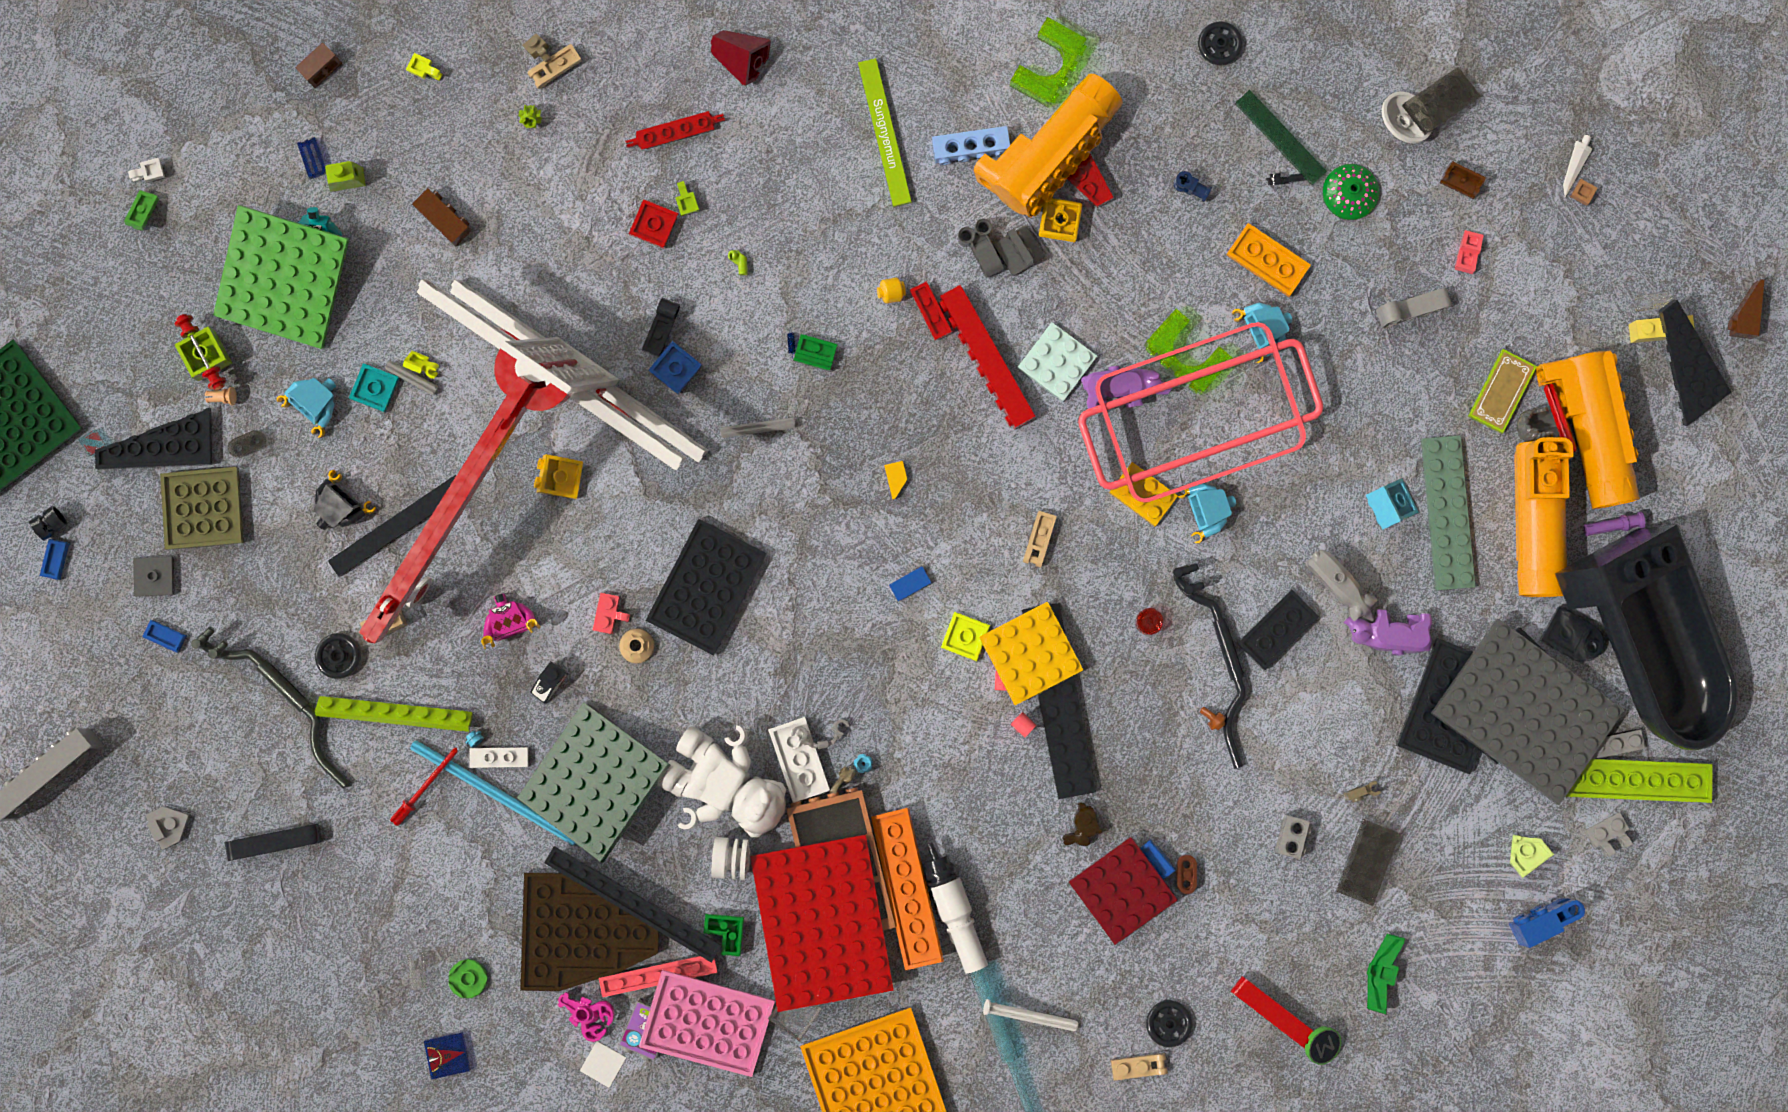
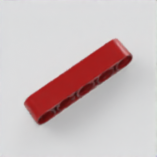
M1241 976L1230 992L1305 1049V1045L1309 1041L1308 1037L1313 1030Z

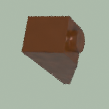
M1760 279L1753 283L1728 322L1729 336L1747 339L1759 336L1765 280Z

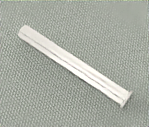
M989 999L985 1001L983 1008L984 1015L990 1013L1070 1031H1077L1078 1028L1076 1020L992 1003Z

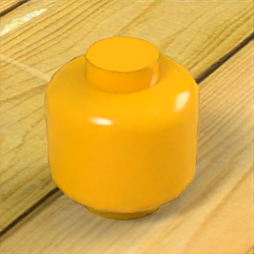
M897 277L881 280L880 286L877 287L878 298H882L886 304L902 301L903 296L906 295L904 282L900 281Z

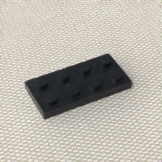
M1291 589L1237 644L1265 671L1319 616Z

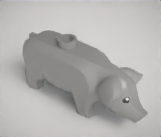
M1326 550L1315 551L1312 558L1305 562L1306 568L1321 581L1338 602L1350 607L1349 613L1353 621L1361 617L1367 622H1372L1374 616L1371 612V607L1378 599L1369 594L1363 595L1359 583L1332 554Z

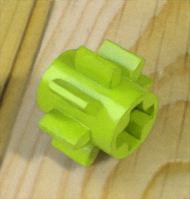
M524 105V110H519V123H522L526 128H536L537 123L541 124V110H538L535 105Z

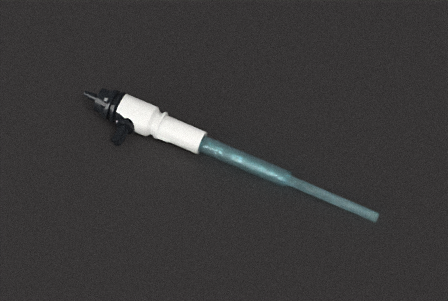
M932 842L928 843L927 846L931 860L924 862L926 868L925 878L930 880L927 886L933 887L931 888L932 891L928 892L932 909L934 911L937 910L941 922L947 924L948 928L946 930L951 943L956 947L965 974H970L982 1009L987 999L992 1003L999 1004L986 970L988 962L973 925L975 922L974 918L970 917L972 908L961 878L958 877L959 872H954L957 868L955 864L950 862L948 854L938 856ZM988 1013V1015H985L1002 1063H1007L1024 1110L1025 1112H1035L1016 1062L1019 1056L1004 1016Z

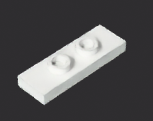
M470 748V768L529 767V748Z

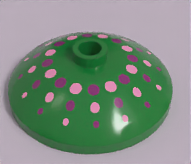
M1345 164L1335 168L1325 179L1322 189L1326 207L1332 214L1345 220H1358L1367 216L1377 205L1380 194L1375 176L1367 168L1357 164ZM1351 186H1355L1357 191H1352Z

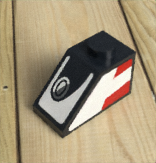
M550 661L539 675L530 693L546 704L569 673L555 662Z

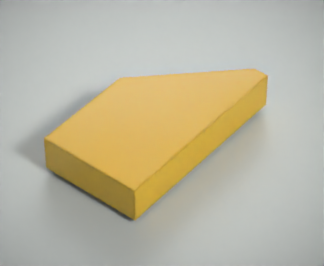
M903 461L884 465L892 500L896 499L907 481Z

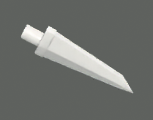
M1584 135L1582 142H1575L1563 183L1565 197L1592 151V148L1588 146L1591 137L1588 135Z

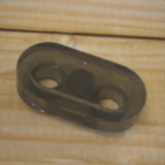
M252 430L232 439L227 446L228 452L236 458H242L262 449L266 444V437L262 432ZM258 437L259 443L255 444L254 439ZM241 445L242 450L237 452V446Z

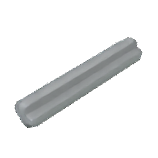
M392 361L387 363L385 367L387 371L431 395L437 393L438 386Z

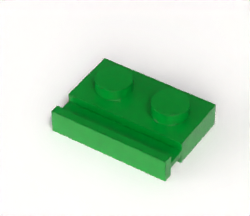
M801 334L793 361L830 372L838 345Z

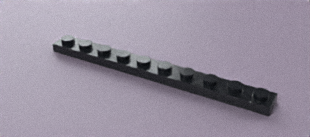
M557 846L552 848L544 862L546 865L711 963L722 946L720 943Z

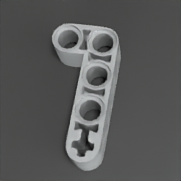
M1442 288L1400 302L1392 301L1381 305L1376 312L1381 327L1387 328L1447 309L1452 306L1447 288Z

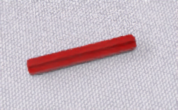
M1553 383L1547 384L1544 387V392L1560 438L1569 439L1573 444V453H1575L1577 447L1556 387Z

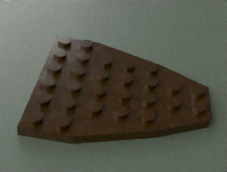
M524 872L520 991H562L619 973L659 953V931L562 873Z

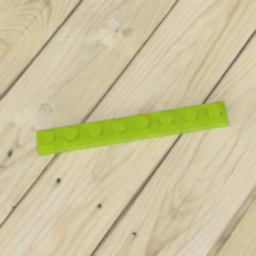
M319 696L315 709V715L321 717L466 732L470 731L473 719V712L325 696Z

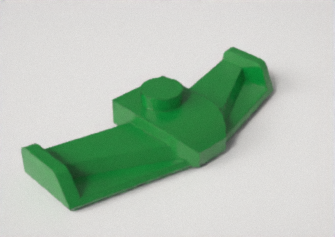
M1387 933L1373 960L1369 963L1367 969V1009L1387 1015V986H1396L1400 967L1393 964L1407 941L1406 938Z

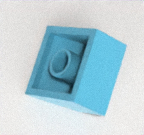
M1402 478L1366 495L1368 504L1373 509L1376 520L1382 530L1419 513Z

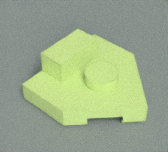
M1512 836L1510 864L1522 878L1554 855L1542 839Z

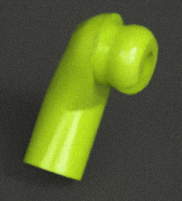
M737 250L729 251L728 259L738 265L739 275H748L747 257Z

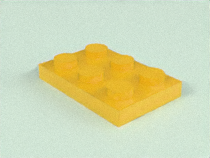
M1133 462L1127 468L1129 476L1144 471ZM1152 476L1132 483L1135 493L1141 498H1148L1170 490ZM1127 485L1110 490L1109 492L1154 527L1178 497V495L1173 493L1150 502H1140L1131 496Z

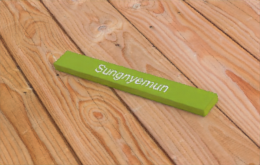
M874 58L858 62L893 208L911 204L877 60Z

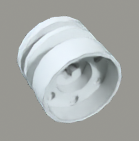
M715 837L712 854V878L725 879L727 870H731L732 879H736L737 871H740V880L746 879L751 856L748 839H743L742 848H739V839H735L733 847H730L728 838Z

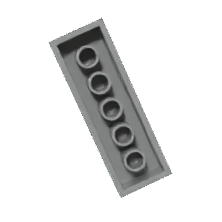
M89 728L70 729L65 734L66 737L63 740L54 742L49 747L50 750L47 753L38 755L31 766L28 765L19 771L20 775L15 779L11 778L3 784L4 788L0 790V822L14 821L100 751L104 745L94 732Z

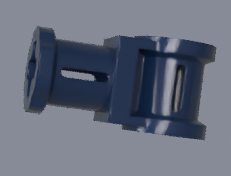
M1187 171L1180 172L1173 182L1175 190L1188 195L1193 194L1201 198L1202 202H1205L1212 189L1211 186L1207 187L1199 183V180ZM1182 179H1185L1184 185L1181 184Z

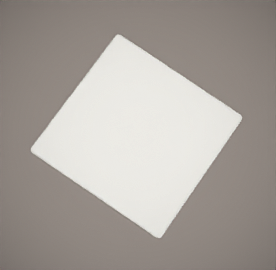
M596 1041L580 1071L609 1088L626 1057Z

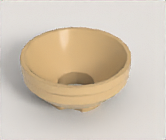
M632 629L622 636L619 647L622 656L627 661L637 664L647 661L652 656L655 645L652 636L647 631ZM633 640H639L641 642L640 650L632 651L630 643Z

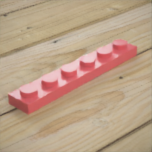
M701 956L601 977L599 982L602 997L657 986L662 969L692 978L718 972L716 960L714 958L711 963Z

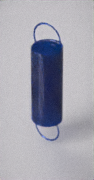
M794 332L787 333L788 353H792V359L793 354L796 353Z

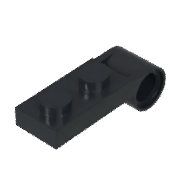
M663 297L661 298L642 351L657 357L662 354L678 315L680 304Z

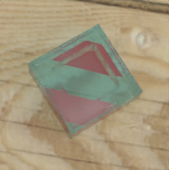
M95 429L78 439L88 456L95 454L96 449L106 446Z

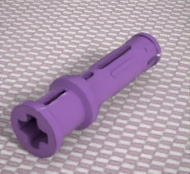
M1640 511L1634 515L1626 516L1624 514L1616 519L1584 524V533L1586 536L1615 530L1629 531V529L1636 527L1645 528V517Z

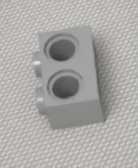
M1284 815L1275 853L1301 859V856H1304L1307 845H1304L1306 837H1309L1311 833L1310 822ZM1295 823H1299L1301 826V830L1297 834L1292 831V826ZM1293 841L1296 844V849L1294 852H1289L1287 845Z

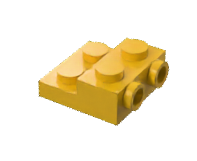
M548 454L543 455L537 463V469H540V474L534 481V488H537L536 493L577 499L583 461Z

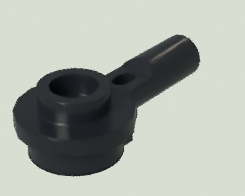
M1281 173L1269 174L1270 178H1266V181H1268V185L1289 184V182L1303 181L1304 177L1303 174H1291L1288 177H1281Z

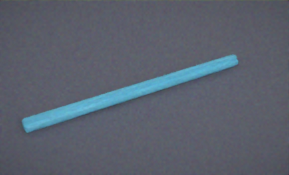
M414 741L410 747L412 751L438 766L446 758L419 741ZM450 761L443 768L569 844H576L527 805L453 761Z

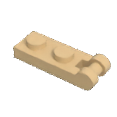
M569 44L552 55L551 59L546 63L543 61L530 69L528 75L534 79L537 89H541L553 79L582 62L572 44ZM544 71L546 75L541 78L539 74Z
M1038 511L1023 558L1024 563L1028 564L1030 562L1041 568L1057 516ZM1032 550L1039 551L1038 557L1031 555Z
M1165 1053L1111 1060L1113 1080L1168 1074L1164 1060H1166ZM1152 1061L1157 1062V1068L1151 1067Z

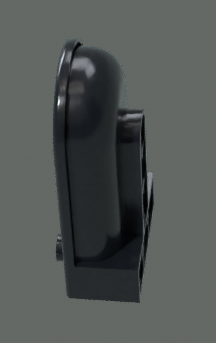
M1678 524L1633 530L1555 573L1569 610L1597 607L1637 713L1650 732L1658 738L1685 750L1705 749L1716 744L1724 737L1736 713L1738 698L1737 682Z

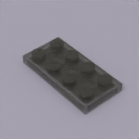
M1457 67L1406 101L1402 107L1422 133L1427 135L1477 101L1481 95L1460 68Z
M1362 819L1335 892L1374 906L1400 833Z

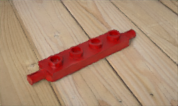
M707 111L636 131V138L625 140L626 146L629 148L638 145L641 150L709 132L714 130L715 123L725 121L724 114L712 116Z

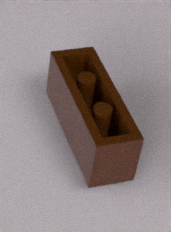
M427 188L412 205L456 247L471 232L468 227L470 223L463 216L457 217L454 214L456 210L449 203L445 205L441 201L443 197L436 190L432 192Z

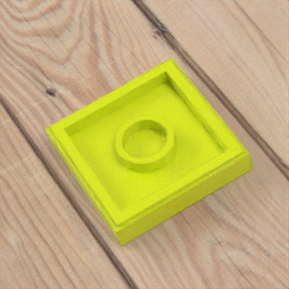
M954 612L941 648L977 661L983 646L979 637L988 633L990 625Z

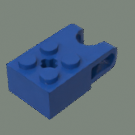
M1560 898L1544 907L1536 906L1530 909L1531 913L1525 916L1523 914L1515 916L1513 922L1508 924L1518 944L1531 948L1564 932V926L1581 919L1585 915V908L1578 900ZM1575 905L1578 907V913L1576 915H1574L1576 912Z

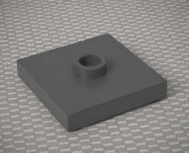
M174 557L133 558L134 596L174 595Z

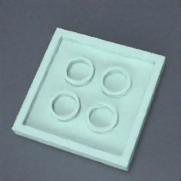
M1051 322L1017 368L1063 402L1097 358V355Z

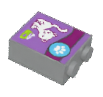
M639 999L619 1046H622V1050L632 1054L635 1052L640 1054V1058L650 1062L652 1059L655 1061L659 1052L639 1047L651 1008L650 1003Z

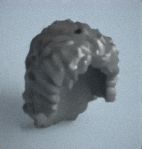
M1536 407L1520 414L1516 425L1520 439L1530 442L1543 437L1560 438L1552 412L1548 410V407Z

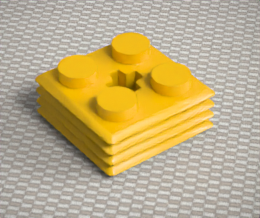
M1054 198L1046 202L1043 206L1039 236L1076 242L1082 203ZM1059 216H1062V219L1065 221L1062 224L1056 220Z

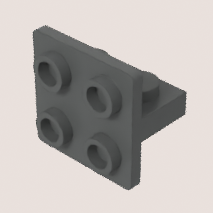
M1026 225L1016 231L1014 228L1007 232L1006 237L994 243L995 249L1012 276L1017 275L1045 257Z

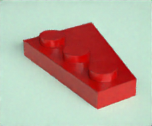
M1089 154L1088 158L1078 165L1075 173L1070 174L1067 180L1098 208L1113 200L1114 197L1093 157Z

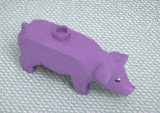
M1120 366L1108 367L1109 371L1094 372L1082 377L1083 388L1088 393V409L1099 405L1095 392L1096 382L1103 375L1119 370ZM1134 368L1103 380L1100 392L1104 403H1106L1107 396L1121 398L1164 383V381L1155 370ZM1172 388L1161 391L1156 394L1167 395L1169 394ZM1141 399L1126 404V408L1143 406Z
M1377 610L1376 620L1372 624L1360 618L1353 621L1351 617H1348L1343 622L1349 627L1352 633L1351 639L1357 644H1363L1380 651H1391L1392 655L1402 656L1404 653H1420L1431 650L1432 638L1430 628L1432 617L1430 614H1420V617L1419 615H1407L1408 624L1392 623L1387 610Z

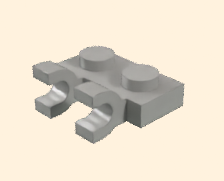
M1620 812L1584 830L1593 848L1600 846L1605 857L1616 854L1613 847L1608 843L1609 840L1615 837L1618 839L1621 848L1633 845L1630 838L1625 834L1630 829Z

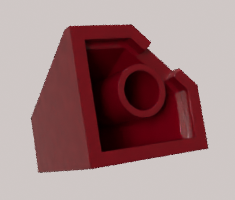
M722 30L712 35L711 54L742 85L746 86L756 81L760 74L757 72L762 63L766 64L769 58L771 40Z

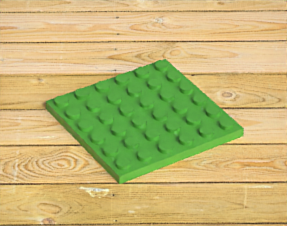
M238 205L213 316L319 349L324 348L350 238Z

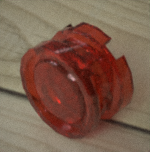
M1154 608L1144 609L1136 616V628L1143 635H1154L1163 627V616Z

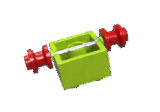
M182 314L178 316L174 324L176 327H181L182 332L180 336L185 339L174 345L191 377L197 381L208 379L210 382L208 388L214 389V391L225 387L224 384L227 380L225 377H220L219 372L221 369L232 364V361L216 331L209 326L199 331L198 326H193L191 323L194 320L192 315Z

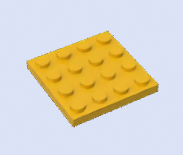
M1048 602L979 637L1014 706L1083 671Z

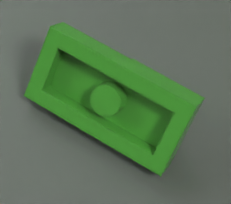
M139 190L124 220L125 225L140 231L144 230L159 201L158 196Z

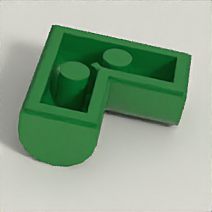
M705 914L703 933L723 935L721 955L741 956L744 917Z

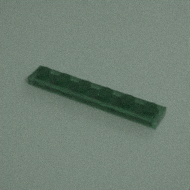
M1248 90L1236 101L1235 105L1299 173L1303 174V177L1311 185L1316 183L1327 172L1251 90Z

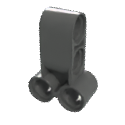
M982 218L976 222L974 229L970 227L961 228L958 232L957 241L962 247L970 246L984 276L988 278L1004 270L988 237L992 230V224L988 219ZM985 225L988 231L982 233L978 230V226ZM963 233L970 234L971 239L969 241H964L961 238V235Z

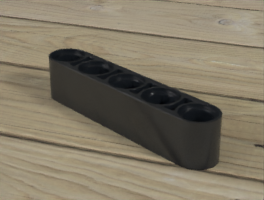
M318 824L224 842L227 861L322 843Z

